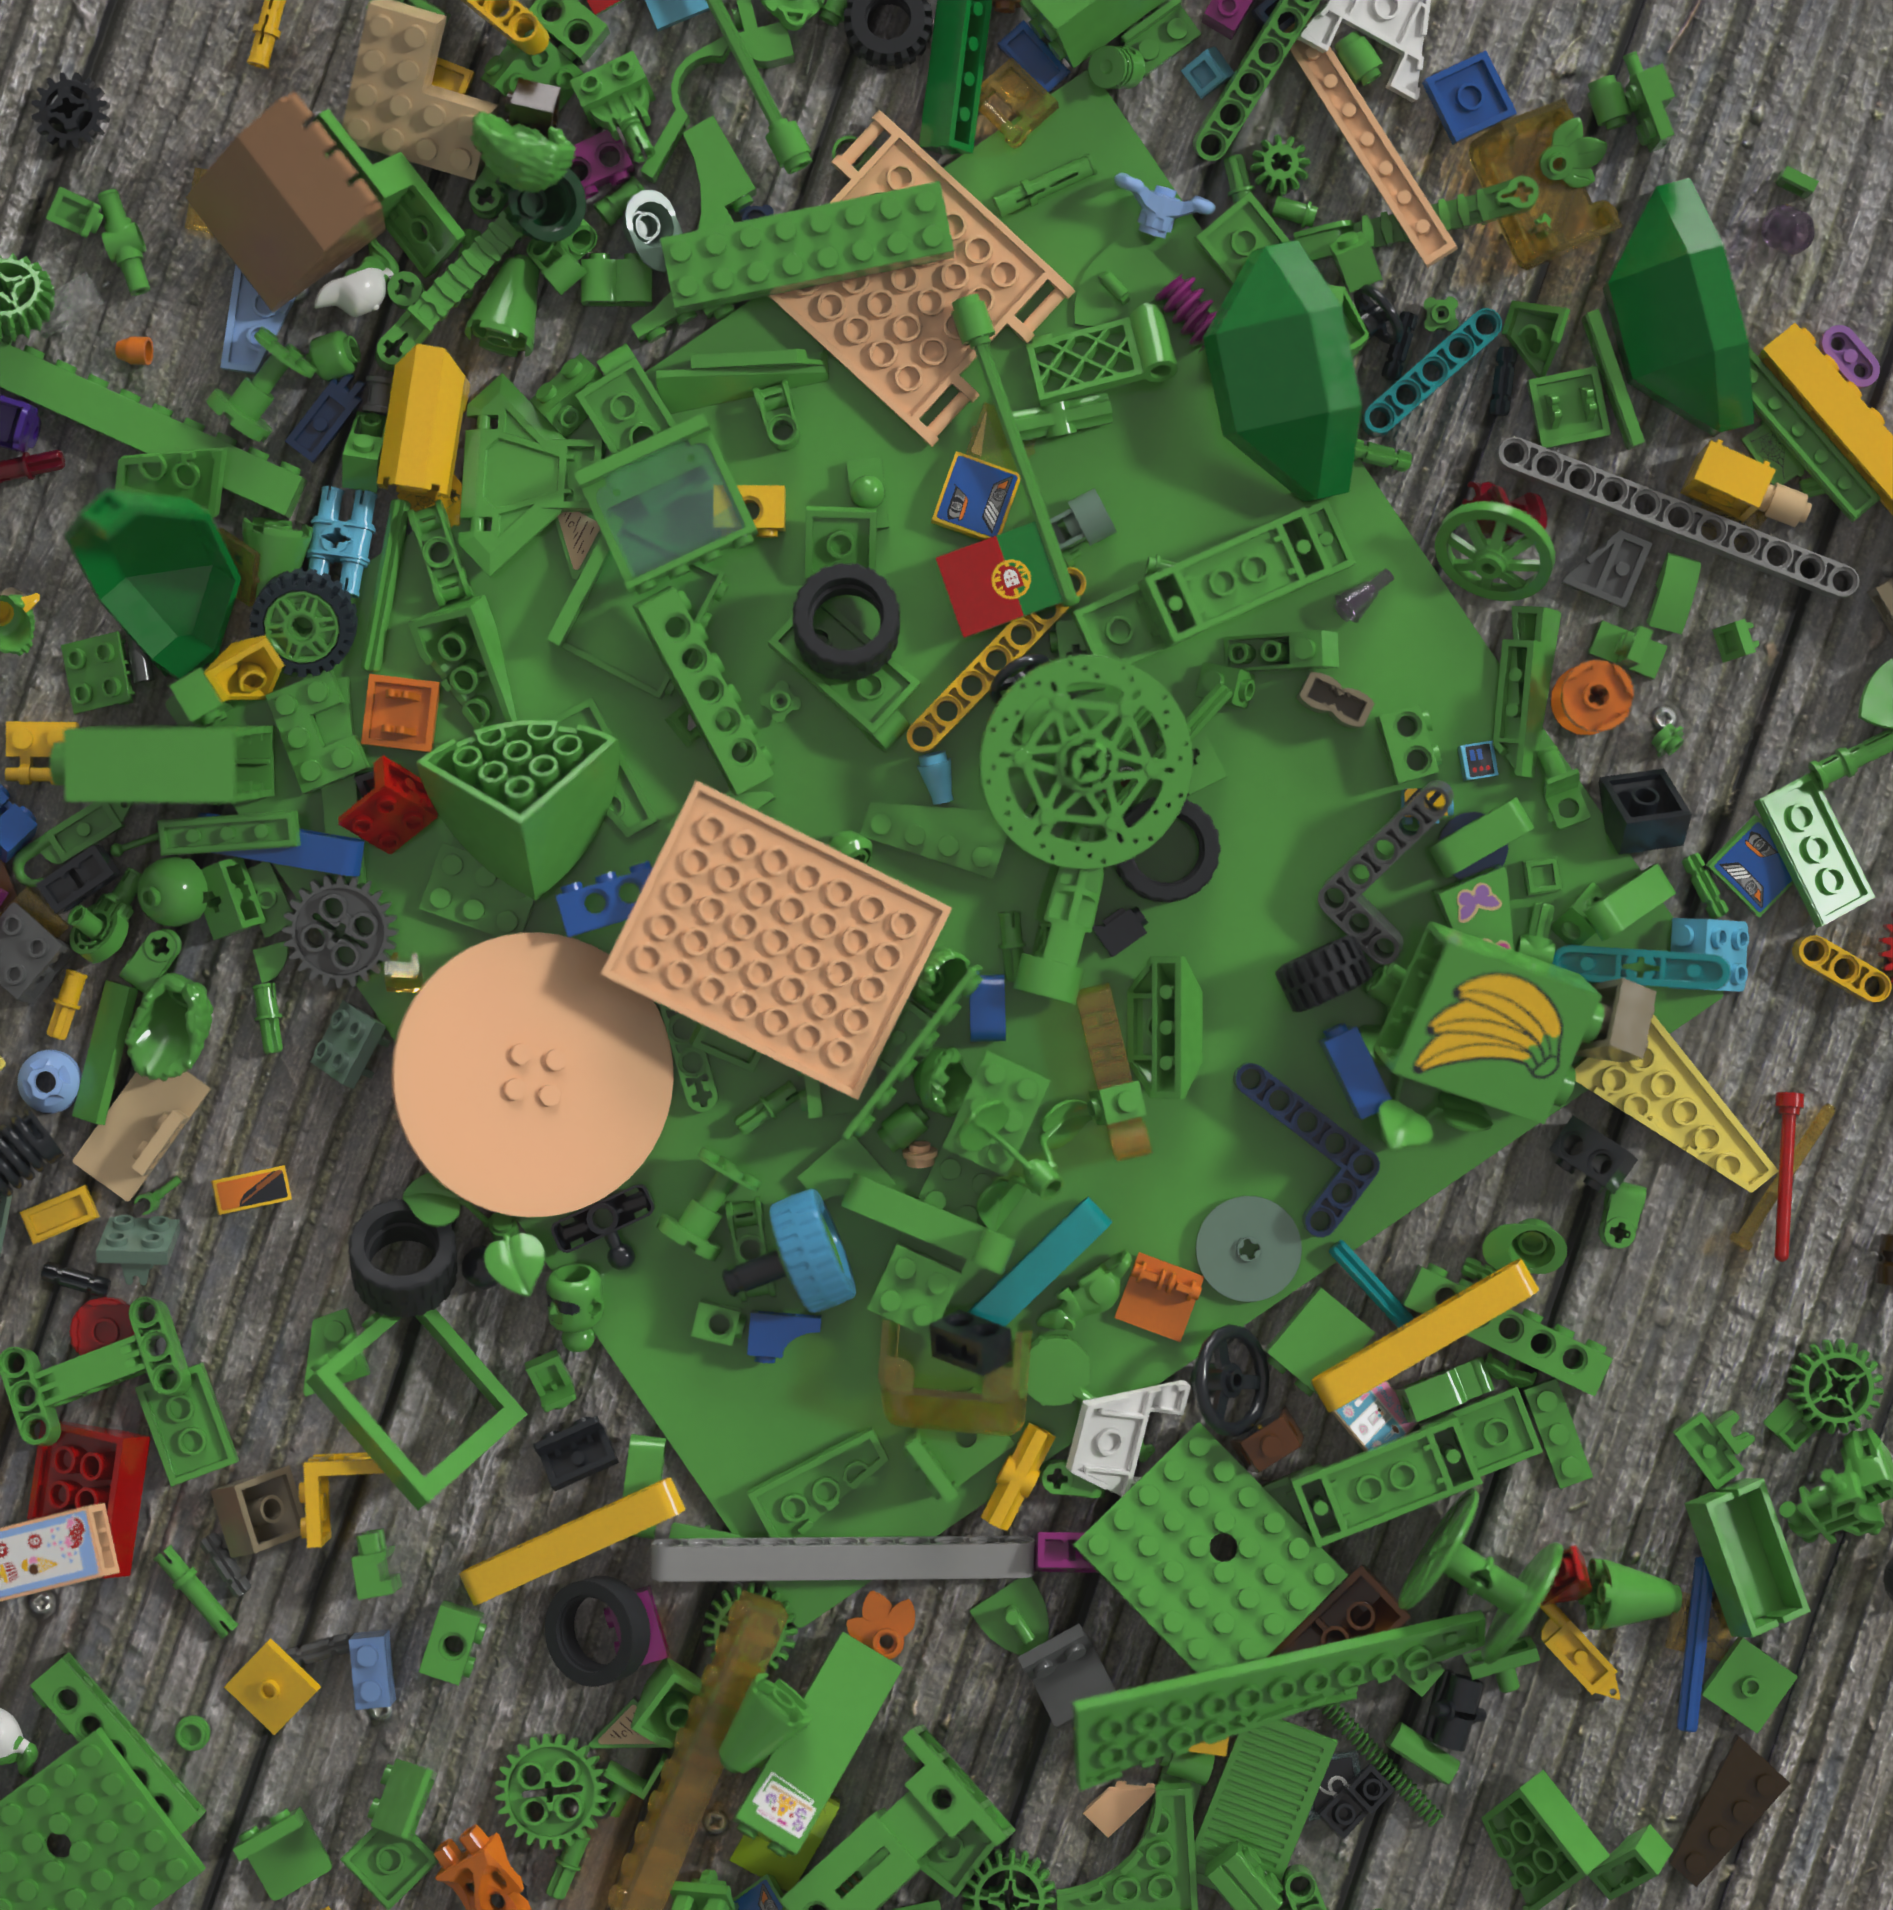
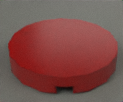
M105 1296L103 1298L91 1299L81 1306L72 1318L69 1331L71 1343L75 1351L81 1356L135 1335L129 1318L130 1305L120 1298Z

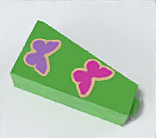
M1496 864L1433 890L1447 927L1514 951L1508 876L1504 866Z

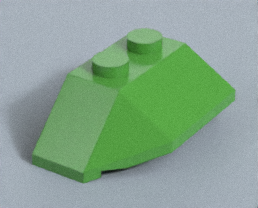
M1151 956L1145 968L1139 973L1127 991V1062L1138 1080L1147 1089L1146 1092L1150 1098L1185 1099L1202 1064L1203 991L1185 956Z

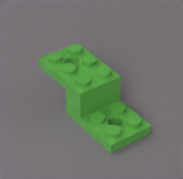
M329 109L319 113L312 123L318 121L336 144L328 153H325L326 156L329 157V155H332L337 150L343 153L357 172L355 176L347 181L348 185L351 186L360 179L365 182L382 206L385 227L424 278L433 275L465 238L466 234L402 152L372 165ZM422 224L427 230V235L421 229Z

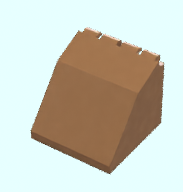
M295 91L284 98H279L239 133L186 196L188 203L272 313L386 231L382 206L365 182L360 179L353 185H348L347 181L355 176L357 172L343 153L337 150L329 157L326 156L325 153H328L336 144L321 124L315 121L307 128L304 127V122L311 118L313 114Z

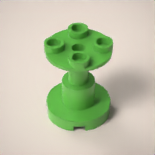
M261 326L258 332L255 333L254 338L271 353L270 357L253 379L249 377L244 378L232 396L216 388L206 402L219 416L224 412V415L231 421L229 424L257 442L262 441L264 443L273 431L267 422L261 418L275 399L270 393L288 367L308 378H312L317 369L307 360L303 359L305 355L290 343L285 347L277 342L278 337Z
M702 1147L697 1157L717 1170L700 1200L692 1198L679 1220L663 1213L656 1226L658 1230L682 1246L686 1245L695 1250L694 1253L715 1262L723 1248L710 1239L722 1218V1215L717 1212L735 1181L755 1192L758 1191L763 1182L747 1172L743 1173L738 1169L739 1166L723 1156L719 1157L712 1151Z

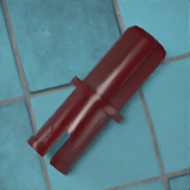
M61 450L34 455L25 452L21 457L1 460L0 483L20 478L33 480L35 475L62 470L65 467L64 455Z

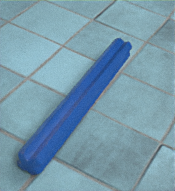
M1703 1556L1696 1557L1694 1562L1676 1724L1678 1730L1685 1732H1696L1698 1728L1713 1583Z

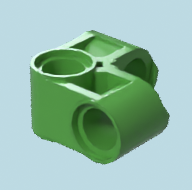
M583 218L578 229L566 239L556 242L532 239L527 246L526 252L552 287L562 295L588 273L578 263V260L596 246L597 233Z

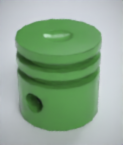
M1102 46L1097 48L1091 55L1088 71L1092 81L1101 88L1131 89L1142 81L1146 65L1141 53L1133 47Z

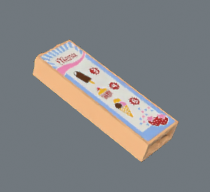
M105 1503L90 1505L0 1528V1602L120 1573Z

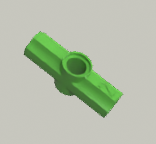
M1099 393L1073 400L1068 399L1045 406L1039 404V407L1013 412L1023 442L1041 437L1051 439L1077 433V430L1113 423L1112 409L1107 393Z

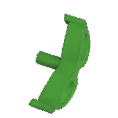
M1488 1353L1484 1364L1491 1377L1497 1380L1506 1379L1511 1386H1517L1518 1388L1533 1385L1537 1376V1372L1529 1373L1514 1370L1517 1359L1513 1357L1510 1358L1507 1366L1498 1359L1493 1358L1491 1353Z

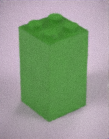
M1021 0L1019 3L1031 19L1028 23L1034 33L1040 39L1045 36L1050 41L1048 46L1054 56L1059 61L1065 58L1074 69L1090 57L1097 48L1105 46L1165 0Z

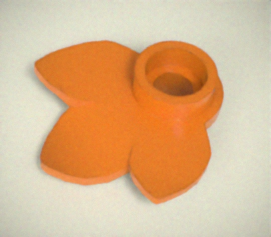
M872 1590L867 1594L863 1602L862 1617L847 1620V1630L851 1637L886 1658L893 1659L902 1652L904 1637L914 1628L915 1609L910 1599H905L893 1606L884 1595ZM885 1635L891 1636L894 1641L892 1646L883 1647L880 1643L881 1637Z

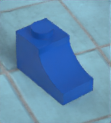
M752 1310L750 1313L747 1355L755 1356V1362L775 1363L776 1358H783L784 1349L792 1340L804 1334L820 1333L822 1315Z

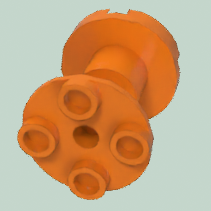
M1601 660L1587 661L1567 670L1557 679L1550 692L1551 710L1557 722L1564 729L1575 735H1594L1612 729L1626 719L1632 705L1633 685L1629 676L1619 666Z

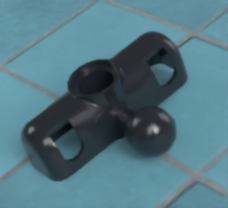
M637 1184L558 1220L552 1225L551 1233L559 1250L564 1253L572 1252L604 1237L610 1248L607 1254L608 1263L617 1270H625L634 1263L635 1252L630 1245L622 1243L617 1230L651 1215L655 1209L654 1200L645 1185ZM634 1188L639 1190V1192L628 1197L624 1194ZM604 1208L612 1213L613 1222L611 1226L600 1227L597 1225L594 1219L597 1209ZM647 1208V1214L639 1218L635 1217L634 1213ZM571 1217L575 1220L565 1226L561 1225V1222ZM583 1237L584 1243L573 1248L571 1247V1242Z

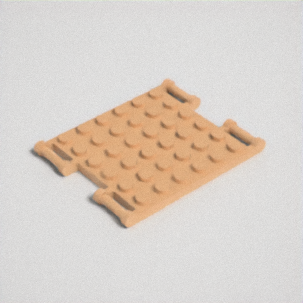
M878 110L871 118L873 122L841 156L838 154L831 161V164L850 181L830 203L940 181L954 248V258L779 293L768 297L915 431L930 447H933L939 440L937 436L969 402L973 403L980 396L960 376L977 358L975 349H971L970 345L964 346L961 343L951 314L954 311L952 302L971 294H978L980 301H985L995 330V335L990 337L991 342L1007 325L1020 339L1028 344L1035 336L1033 332L1064 298L1068 300L1075 293V290L891 119ZM883 131L890 135L889 139L859 171L852 166ZM1048 281L1054 287L1053 291L1022 323L1016 317L1017 313ZM953 385L959 393L926 427L920 419L947 389Z

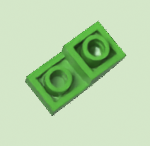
M1667 552L1655 584L1658 591L1646 620L1649 626L1682 635L1698 583L1701 568L1700 561Z

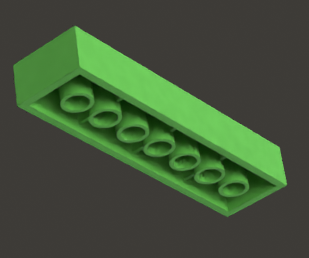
M940 181L660 238L673 304L677 314L954 258V248Z

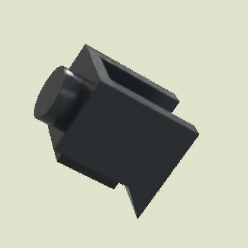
M1137 906L1126 911L1121 907L1102 921L1104 926L1093 925L1092 929L1109 955L1114 957L1147 934L1144 926L1148 924V921Z

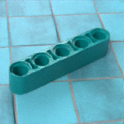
M1489 308L1480 309L1367 408L1361 419V425L1365 433L1372 437H1382L1391 431L1496 338L1502 328L1500 315L1495 310ZM1480 318L1488 319L1493 326L1492 333L1489 335L1479 333L1476 329V320ZM1458 341L1464 344L1467 352L1466 356L1463 358L1452 356L1449 351L1450 343ZM1431 364L1439 369V380L1432 382L1424 377L1422 370L1425 365ZM1399 388H1408L1413 393V403L1409 405L1401 404L1396 398V391ZM1373 411L1383 412L1387 417V426L1384 428L1374 427L1370 422V413Z
M1087 1196L967 1312L1006 1326L1090 1246L1113 1221Z

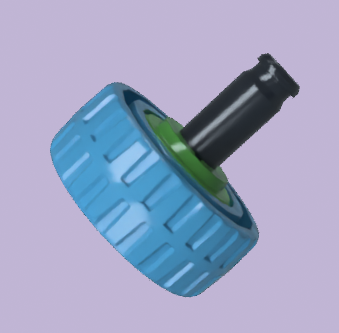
M815 1189L793 1194L770 1206V1219L776 1238L777 1250L736 1265L732 1270L726 1269L722 1273L726 1289L730 1296L734 1297L738 1296L740 1292H748L787 1276L794 1285L805 1307L814 1313L837 1306L856 1295L855 1280L844 1245L825 1202Z

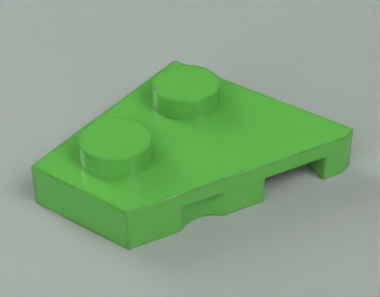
M348 1307L315 1318L312 1321L303 1390L305 1397L315 1394L306 1383L314 1374L311 1367L324 1355L327 1354L332 1359L340 1351L336 1346L350 1333L358 1337ZM362 1351L335 1374L343 1384L371 1374L364 1352Z

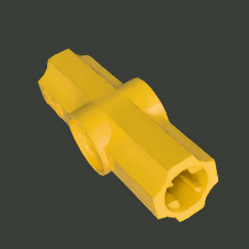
M1028 1423L1018 1440L1013 1454L1007 1457L996 1478L995 1483L997 1485L980 1516L982 1519L999 1529L1008 1531L1024 1498L1027 1499L1039 1478L1041 1473L1039 1469L1056 1438L1055 1435L1037 1425Z

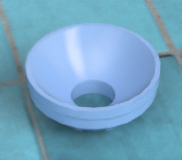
M43 1050L31 1055L23 1063L18 1074L17 1085L22 1099L28 1106L43 1113H57L64 1111L75 1103L82 1073L77 1062L65 1052ZM44 1071L52 1073L56 1080L54 1089L48 1093L40 1091L36 1085L37 1076Z

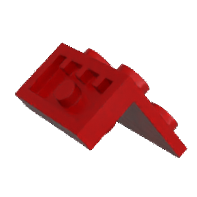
M382 755L373 763L375 788L339 816L338 824L387 854H392L438 818V812L429 799L421 778Z

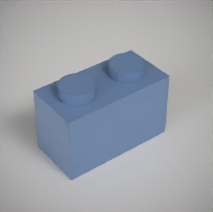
M379 1630L354 1633L349 1639L355 1710L391 1707L396 1700L390 1631Z

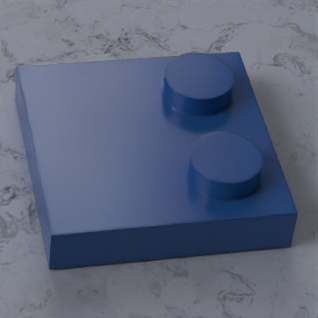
M1486 50L1425 78L1422 82L1452 145L1502 123L1517 114Z

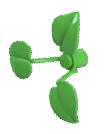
M1362 1025L1358 1030L1373 1061L1387 1067L1374 1051L1383 1026ZM1401 1075L1397 1077L1392 1100L1382 1102L1378 1110L1381 1126L1379 1135L1382 1141L1387 1144L1390 1152L1406 1147H1417L1427 1144L1433 1136L1428 1120L1437 1113H1443L1444 1120L1448 1125L1462 1131H1486L1493 1126L1491 1117L1480 1102L1445 1090L1438 1096L1441 1105H1436L1423 1116L1415 1113L1412 1108L1406 1107L1399 1102L1404 1076Z
M1075 1099L1066 1100L1054 1106L1044 1116L1040 1125L1044 1133L1039 1136V1142L1046 1161L1033 1159L1027 1162L997 1133L1005 1126L1009 1119V1109L1001 1101L985 1103L961 1124L958 1130V1141L966 1150L972 1152L980 1151L993 1138L1024 1167V1177L1013 1175L1009 1180L999 1179L993 1182L979 1197L976 1211L986 1228L996 1232L1020 1202L1027 1188L1033 1194L1037 1193L1043 1200L1053 1199L1061 1192L1064 1180L1055 1172L1058 1166L1053 1161L1049 1149H1059L1066 1145L1092 1119L1088 1111L1087 1102Z
M430 1173L415 1179L403 1193V1200L416 1218L426 1225L433 1227L446 1226L457 1219L461 1210L460 1205L469 1209L483 1222L485 1227H489L494 1240L486 1248L484 1262L489 1274L509 1291L530 1297L543 1269L545 1252L537 1238L526 1233H520L516 1221L518 1216L496 1212L490 1218H487L472 1203L451 1192Z

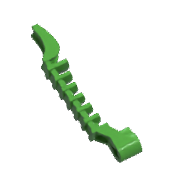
M1518 176L1514 179L1479 189L1475 195L1465 197L1464 194H1459L1457 199L1445 201L1444 198L1438 199V203L1431 206L1448 233H1450L1451 230L1459 228L1463 230L1469 229V226L1477 224L1486 225L1504 217L1530 211L1537 201L1539 188L1532 178ZM1518 187H1522L1526 193L1530 192L1526 202H1521L1519 197H1513ZM1387 211L1381 212L1380 217L1369 219L1368 215H1364L1361 221L1353 223L1352 220H1341L1293 233L1294 240L1299 241L1312 262L1333 258L1329 244L1336 242L1339 236L1348 232L1358 233L1362 231L1368 239L1372 251L1378 247H1391L1395 243L1410 242L1394 215H1388Z
M509 207L505 208L498 215L497 219L488 225L486 231L481 236L478 235L474 239L473 244L461 253L458 260L454 264L451 263L447 267L446 272L440 278L437 277L433 285L427 291H424L420 295L419 300L413 306L410 305L399 320L381 337L376 347L375 360L382 369L394 371L395 365L416 344H422L432 334L434 326L439 321L443 322L446 319L447 312L452 307L456 308L466 293L470 294L473 291L479 279L483 280L487 276L488 270L492 266L496 267L505 253L509 255L512 252L515 242L518 239L522 241L526 237V235L516 231L508 222L512 216ZM401 343L397 357L392 355L387 358L385 356L386 347L391 350Z

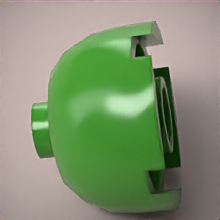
M179 855L163 857L148 865L139 877L137 896L141 909L149 919L160 925H186L198 920L206 910L207 903H203V892L208 891L207 882L201 869L189 858L182 859L178 857Z

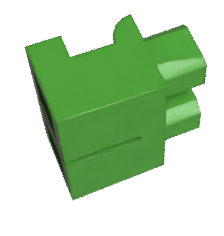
M384 1528L364 1531L361 1535L356 1536L359 1553L351 1557L358 1600L394 1594L402 1587L400 1573L389 1575L387 1558L393 1554L395 1545L387 1547Z

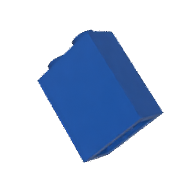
M1339 1023L1323 1031L1325 1038L1318 1042L1354 1116L1362 1120L1378 1112L1382 1102L1392 1099L1357 1027H1347L1346 1023Z

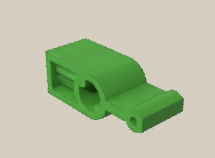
M1477 1357L1456 1367L1440 1371L1395 1389L1407 1423L1422 1421L1459 1406L1472 1398L1495 1390L1488 1370L1484 1365L1483 1357Z

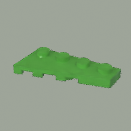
M870 802L860 835L867 839L990 879H994L1008 836L995 820L991 810Z

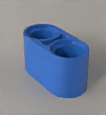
M1004 974L979 975L983 978V981L970 996L971 1042L1006 1041Z

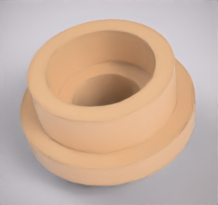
M914 1141L902 1153L908 1167L927 1168L935 1164L934 1158L938 1156V1149L930 1146V1142Z

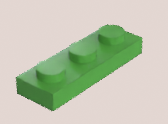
M1553 1377L1523 1388L1524 1396L1558 1488L1562 1489L1592 1478L1591 1469L1557 1378Z

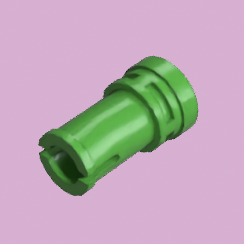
M632 176L610 196L607 194L600 201L595 202L593 206L601 218L611 227L624 215L623 212L626 210L627 203L631 197L645 189Z

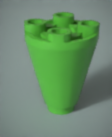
M1590 1559L1588 1575L1593 1591L1578 1600L1580 1605H1585L1589 1629L1607 1630L1671 1615V1613L1679 1612L1682 1605V1591L1679 1585H1674L1671 1581L1607 1559Z

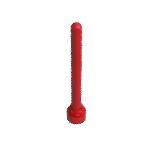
M1776 1092L1775 1107L1779 1108L1778 1114L1782 1115L1774 1254L1775 1259L1779 1262H1785L1789 1257L1796 1116L1800 1115V1109H1804V1094L1794 1092Z

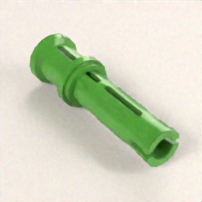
M1893 729L1883 731L1848 749L1839 747L1835 750V754L1819 762L1815 760L1809 762V771L1814 772L1822 791L1828 789L1830 783L1844 776L1850 778L1855 775L1858 768L1892 752Z

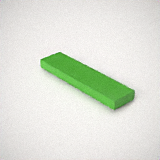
M1599 309L1587 312L1581 321L1625 448L1630 450L1639 447L1645 443L1602 316Z
M298 810L162 819L157 821L161 856L296 847L301 845Z
M105 981L72 1113L73 1117L94 1124L105 1125L126 1034L128 1033L138 989L114 981Z

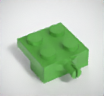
M1637 51L1623 56L1630 74V81L1625 87V96L1631 113L1634 112L1639 124L1636 126L1639 142L1642 146L1647 145L1649 153L1662 149L1675 135L1665 108L1674 99L1675 94L1663 63L1643 70Z

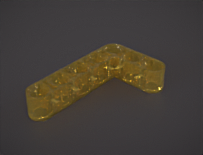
M1109 982L1079 989L1076 1001L1097 1089L1132 1082V1075ZM1142 1117L1106 1125L1114 1159L1117 1162L1152 1154L1147 1128Z

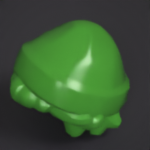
M943 946L932 948L910 993L911 997L916 1003L936 1013L969 971L971 962L964 955L953 949Z
M954 1047L933 1049L912 1073L915 1092L924 1107L946 1118L954 1116L959 1111L968 1092L969 1084L973 1081L963 1063L961 1053Z

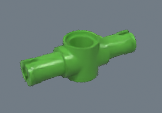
M116 189L105 190L97 195L106 222L104 225L106 232L101 233L105 249L111 262H116L117 267L121 268L130 294L132 296L142 295L151 290L142 264L144 260L143 253L147 251L143 236L137 223L132 222L131 218L126 217L118 191Z

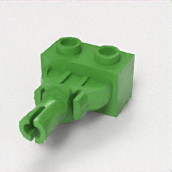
M634 51L570 80L593 130L602 127L610 131L614 140L618 141L621 138L616 127H619L636 162L641 163L645 161L640 147H643L648 159L654 156L655 149L649 141L639 116L642 117L646 127L651 124V118L648 114L649 104L655 101L656 98Z

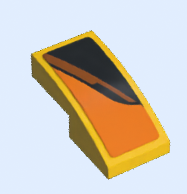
M285 1165L211 1181L218 1215L292 1200Z

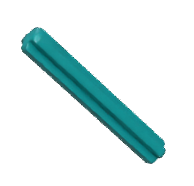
M1339 1240L1329 1249L1331 1256L1397 1328L1414 1319L1343 1240Z

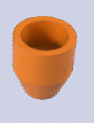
M131 336L116 343L115 347L116 357L131 365H150L154 354L152 339L150 337Z

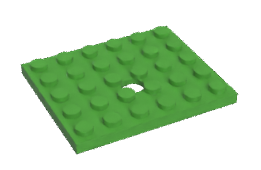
M1200 1422L1178 1441L1073 1544V1547L1196 1674L1266 1658L1348 1576L1322 1547H1316L1314 1539ZM1227 1534L1235 1540L1237 1552L1233 1559L1221 1562L1211 1555L1210 1542L1214 1536Z
M101 1727L0 1800V1910H151L206 1869ZM51 1833L57 1835L65 1834L69 1838L71 1847L68 1856L57 1857L49 1851L47 1839Z

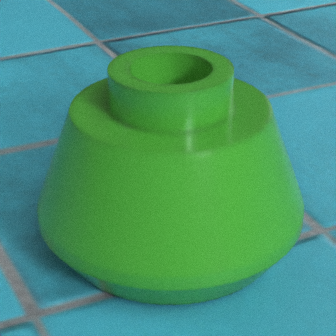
M838 831L829 839V847L865 865L868 864L872 857L873 846L871 841L854 831Z

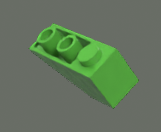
M1317 630L1224 637L1225 666L1239 668L1247 672L1339 668L1338 632Z

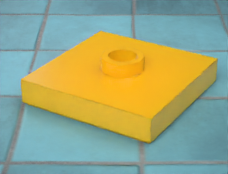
M270 1638L224 1688L275 1736L321 1686Z

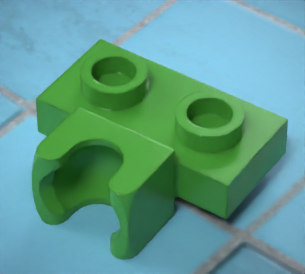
M1733 1410L1727 1411L1712 1423L1700 1411L1672 1432L1715 1490H1718L1744 1470L1735 1454H1739L1755 1441V1437L1748 1432L1732 1436L1731 1428L1739 1421V1415Z

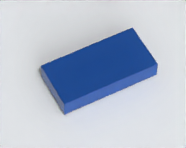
M1024 20L997 43L1000 50L1044 98L1071 73Z

